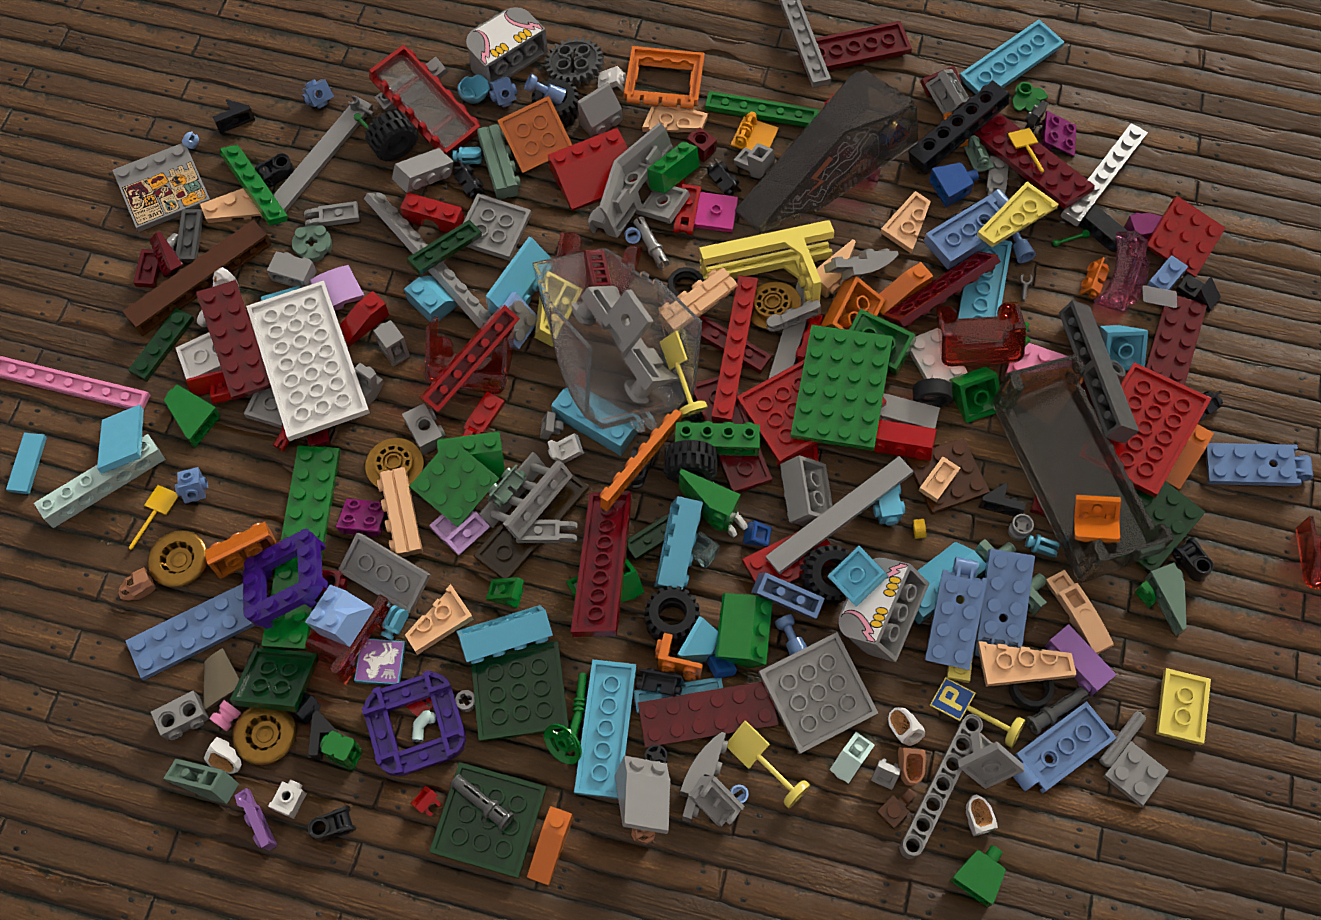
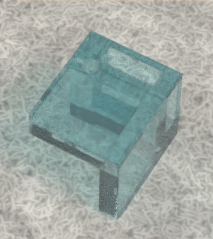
M699 531L691 552L693 560L707 568L718 555L720 545Z

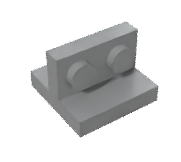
M953 69L941 71L937 77L925 84L942 114L953 112L964 105L969 99Z
M979 731L970 734L972 741L971 750L973 753L958 760L959 768L984 789L1024 771L1022 762L998 742L992 743Z

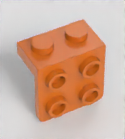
M1076 495L1074 538L1083 542H1120L1119 517L1121 497Z
M664 633L663 639H658L655 650V658L658 659L657 670L664 673L669 671L676 672L687 681L699 680L703 665L670 657L673 635Z

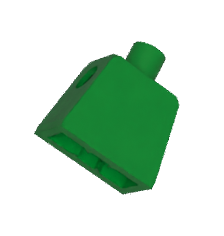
M993 845L989 847L986 854L979 850L975 851L949 881L986 907L993 905L1006 869L998 864L1003 852Z

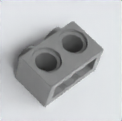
M194 691L151 711L160 736L167 741L175 740L181 737L183 732L189 729H197L205 721L209 720L200 696ZM196 708L195 713L188 717L189 710ZM174 718L173 725L166 727L167 722Z

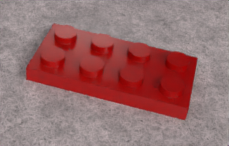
M794 534L742 559V563L754 584L758 574L763 572L789 583L801 579L800 574H803L804 570L800 568L801 565H805V561H803L805 556L781 574H778L766 560V555ZM826 539V540L823 541L821 544H819L817 547H821V546H831V545H830L829 541ZM826 561L822 568L833 563V561Z

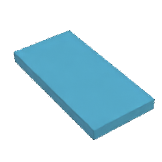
M140 404L102 420L97 469L101 474L141 458L144 409Z

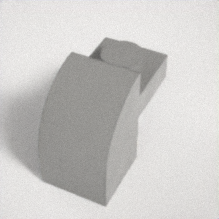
M759 143L752 150L744 147L734 159V164L750 171L753 178H761L775 162L774 150Z
M359 363L355 367V372L367 406H369L380 393L383 379L377 376L371 367H366Z

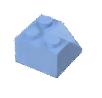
M329 585L305 623L319 635L350 647L374 611V608L346 590Z

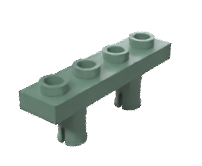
M986 539L980 542L974 550L985 563L987 562L988 549H995ZM1007 542L998 549L1016 552L1015 546L1010 542ZM1040 573L1034 576L1031 582L1027 611L1033 616L1047 603L1037 593L1047 583L1046 578Z

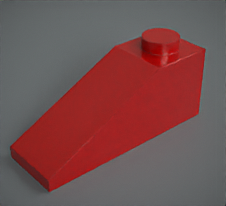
M374 291L360 300L340 324L347 348L390 315L386 303Z

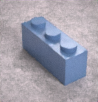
M766 572L758 574L751 592L798 614L817 619L825 599Z

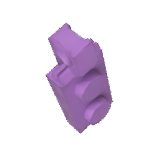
M246 788L235 794L237 806L244 808L246 813L244 819L248 826L254 830L255 835H253V839L256 845L269 851L277 847L270 827L260 806L256 804L251 790Z

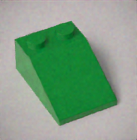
M862 309L859 310L849 329L852 331L893 336L887 372L896 376L916 342L914 333Z
M681 469L679 472V490L686 498L703 502L701 515L708 524H711L718 531L724 530L728 532L739 510L741 494Z

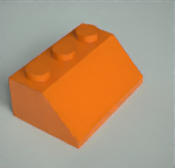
M857 276L842 282L820 326L849 330L860 309L877 316L885 299Z
M266 522L256 523L242 533H235L229 539L211 545L209 549L205 550L206 561L216 575L222 579L244 568V562L248 557H254L257 553L276 544V540Z

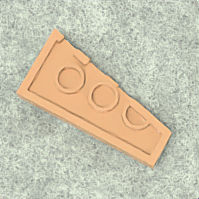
M982 641L977 643L986 687L1072 678L1077 675L1072 653L1044 649L1042 651L1032 650L1028 647H1009L1005 644L993 645Z

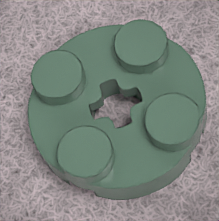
M322 225L300 227L295 230L292 248L297 257H305L313 262L322 260L327 252L330 253L332 239L326 228ZM310 241L317 242L312 247L308 244Z

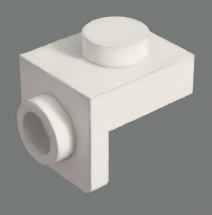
M618 66L599 72L598 88L608 82L611 88L618 86L623 92L627 75Z
M575 433L558 442L548 441L550 457L553 460L563 462V464L584 454L579 437Z

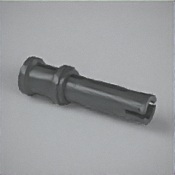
M1080 686L1053 705L1041 707L1040 711L1035 715L1025 717L1028 729L1035 735L1040 734L1041 729L1048 725H1054L1057 718L1089 699L1088 693Z
M460 774L452 780L451 787L478 807L485 819L489 818L497 824L500 831H503L511 823L514 814L512 812L508 813L499 805V801L490 800Z

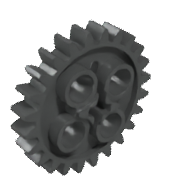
M575 37L573 41L568 38L567 42L561 40V45L555 43V49L550 48V53H546L547 59H544L548 77H551L552 80L555 78H559V80L566 79L567 83L571 82L573 86L575 83L581 86L583 81L588 84L587 79L594 80V75L599 76V70H603L602 65H604L601 47L597 46L596 42L592 43L591 39L585 41L584 37L581 40Z

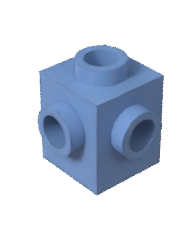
M505 76L489 82L491 88L489 95L492 102L506 107L512 105V101L517 100L515 96L517 94L516 86L514 83L511 84L509 77Z
M315 79L311 80L302 89L304 101L312 107L317 106L321 108L328 104L327 100L334 97L325 79H320L317 82Z
M199 467L177 472L178 484H175V490L178 496H182L184 503L206 498L208 482L206 477L202 476Z

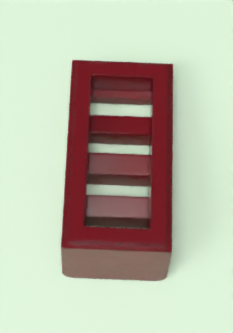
M160 231L156 232L149 239L164 277L174 273L183 265Z
M604 249L584 250L587 286H611ZM599 255V259H591V256ZM592 263H600V267H593ZM594 271H600L601 274H595Z

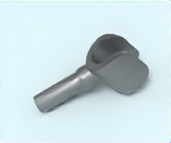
M352 96L354 103L348 101L353 111L361 110L373 116L374 112L364 107L357 96Z
M1024 274L1020 277V281L1023 284L1022 301H1026L1028 285L1033 280L1031 274L1029 282L1023 281Z

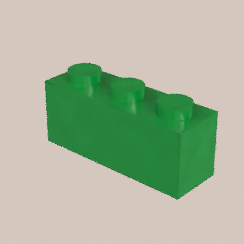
M682 142L647 168L649 188L665 194L700 167L698 147Z

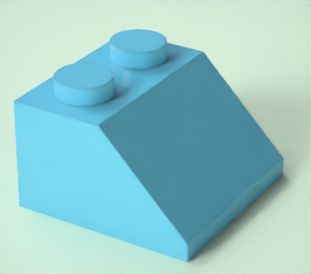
M433 276L418 277L404 288L408 302L433 326L458 306Z

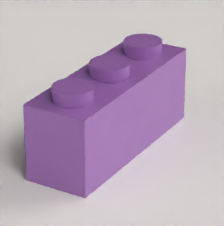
M1069 624L1045 645L1047 650L1072 653L1077 674L1074 678L1078 682L1079 687H1083L1090 696H1093L1117 675Z

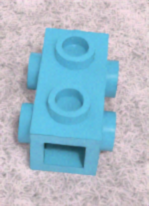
M900 484L873 505V513L875 518L878 517L879 524L895 525L901 521L903 514H905V504L903 501H900L899 494H901Z

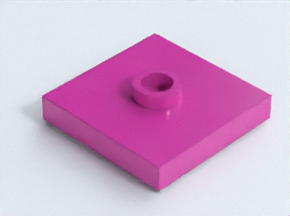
M700 192L694 228L732 233L738 197Z

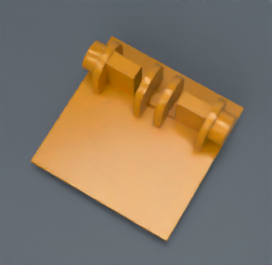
M750 112L746 117H743L730 146L742 150L744 147L752 150L759 143L770 148L779 128L757 121L756 113Z

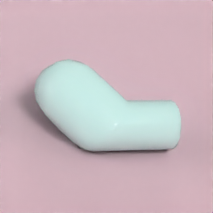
M429 710L423 711L414 720L412 741H423L424 727L428 723L433 724L436 721L437 717L434 712Z

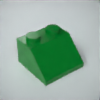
M983 367L949 379L952 385L953 399L966 423L1004 410L998 374L990 368Z

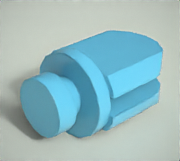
M459 147V152L453 150V161L458 162V160H461L465 164H479L482 162L481 148Z
M1039 534L1035 538L1032 535H1028L1025 547H1031V552H1037L1049 557H1057L1058 552L1054 549H1059L1060 543L1041 537Z
M396 605L392 606L381 627L386 629L385 632L382 631L381 635L390 640L394 638L392 636L393 633L399 635L409 616L408 611Z

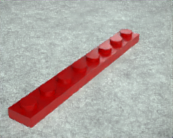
M738 275V286L735 291L711 420L732 422L758 278Z

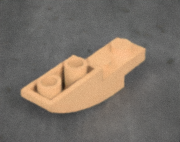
M1065 570L1046 579V585L1069 615L1070 623L1081 638L1097 654L1114 646L1106 627L1079 584L1074 583Z

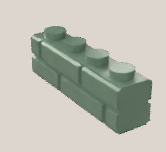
M498 124L478 128V139L496 199L502 200L507 197L518 196V187H521L519 176L514 175L516 167L514 160L510 161L509 159L512 156L509 145L505 146L504 142H507L503 131L500 130Z

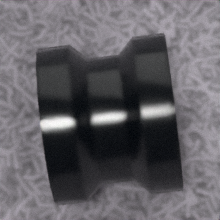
M651 745L645 752V760H661L659 762L667 763V751L661 745Z

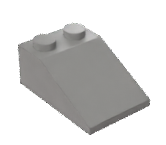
M624 756L615 773L623 827L667 834L669 831L670 777L667 763Z

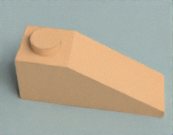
M854 239L817 268L822 282L821 295L825 298L830 294L834 295L838 292L843 279L841 273H825L824 265L831 262V259L835 257H843V259L852 257L856 243Z

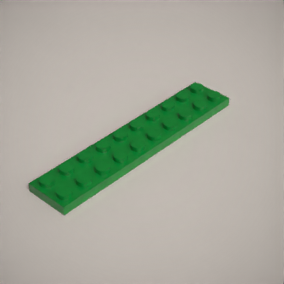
M298 446L281 541L306 528L325 544L341 453L339 448ZM324 550L321 551V559H323ZM297 557L275 568L270 597L299 582ZM303 604L274 619L272 628H264L261 646L268 649L307 651L311 627L305 621L313 611L314 606L309 608L306 604Z

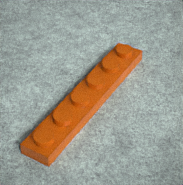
M675 409L671 414H667L659 429L655 428L652 431L648 442L641 444L637 455L634 458L631 457L627 461L625 469L615 475L610 487H605L600 494V507L608 511L673 434L676 430V422H681L682 412Z

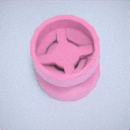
M223 700L219 705V712L213 713L209 719L225 731H228L231 727V721L238 719L242 713Z

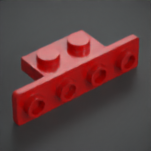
M222 370L186 379L191 393L196 396L210 393L213 404L232 399Z

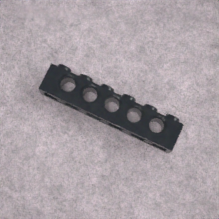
M993 80L988 85H984L976 95L970 97L964 105L954 110L951 116L941 121L933 131L928 132L917 144L912 145L908 151L910 163L922 173L927 174L1008 106L1009 92Z

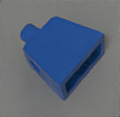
M955 163L932 168L929 181L943 205L948 207L971 193L973 181L979 179V174L976 169L966 171L962 163Z

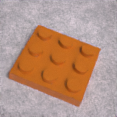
M549 96L497 120L522 173L548 162V154L572 145Z

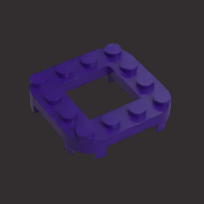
M305 528L257 553L254 557L251 556L245 560L243 572V613L245 618L256 626L269 629L273 627L274 619L303 604H306L309 608L317 604L315 599L319 596L322 589H327L328 581L322 575L321 551L326 549V547L317 536ZM297 557L299 582L267 598L266 579L272 577L271 570Z
M425 671L421 676L384 688L376 687L372 690V693L368 696L362 707L375 753V760L381 769L390 776H405L457 757L465 748L466 734L453 689L447 678L441 674ZM431 698L441 731V738L399 751L388 712Z

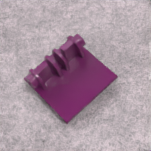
M1046 111L1045 118L1042 121L1041 145L1049 151L1054 147L1074 157L1076 125Z
M346 499L336 529L342 532V534L356 535V533L361 531L363 535L367 533V536H381L383 529L380 526L385 514L381 502Z

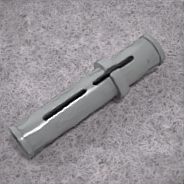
M639 217L641 224L636 218L633 224L640 231L641 237L648 248L649 255L654 258L659 269L664 268L661 261L667 267L669 260L663 253L662 245L655 239L645 218Z

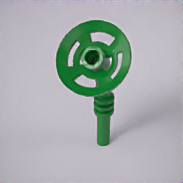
M586 673L578 674L576 698L573 699L575 703H573L574 708H572L574 714L570 728L555 723L549 725L544 731V741L548 750L557 760L565 764H575L582 756V748L576 735L582 715L586 710L584 709L586 708L584 703L587 702L585 699ZM560 728L563 729V731L556 732L554 731V729ZM573 750L576 754L575 756L566 755L567 752H571Z

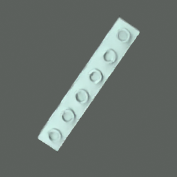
M147 434L142 437L140 459L102 474L98 471L96 465L34 504L42 518L52 528H55L166 459Z

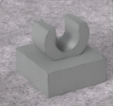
M547 411L542 418L540 438L548 439L552 433L559 435L560 430H563L564 422L555 420L556 413Z
M884 758L882 761L879 760L871 781L892 790L901 769L898 768L896 763L894 766L886 763L887 759Z

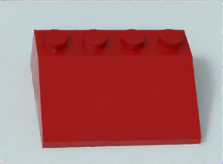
M618 128L548 154L549 169L572 211L602 199L614 160L628 149Z

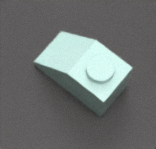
M855 732L830 768V771L837 778L849 784L875 745Z

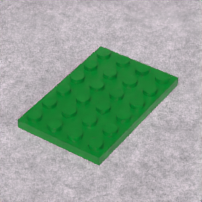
M811 325L791 438L874 451L893 336Z

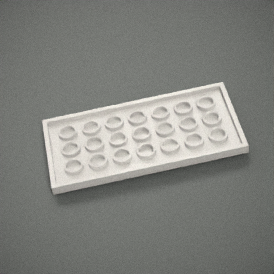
M324 281L246 306L289 441L370 414Z

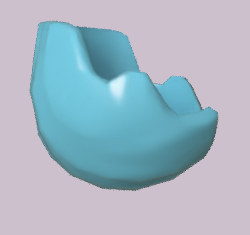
M477 74L473 77H464L458 84L457 90L459 97L463 101L470 104H478L487 96L490 85L483 75Z

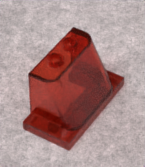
M381 594L373 605L367 603L374 608V611L350 647L321 636L314 629H311V634L306 641L305 647L307 650L317 653L318 657L332 664L329 670L344 685L347 684L355 672L357 665L354 660L376 627L384 629L381 625L392 605L388 598Z

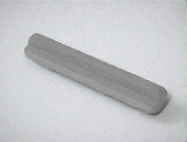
M1139 711L1132 715L1117 735V738L1099 759L1102 765L1107 768L1113 765L1145 722V715Z

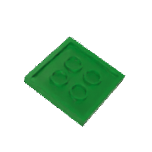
M450 438L409 487L454 525L459 527L488 494L492 485L500 479Z

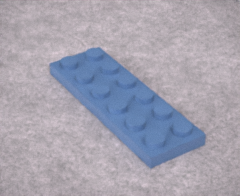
M243 584L125 640L140 678L146 680L255 626L245 618L243 613Z

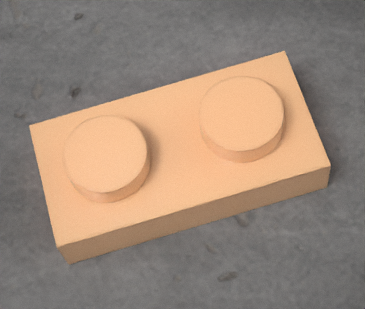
M942 457L921 485L919 491L937 502L959 472L960 467Z

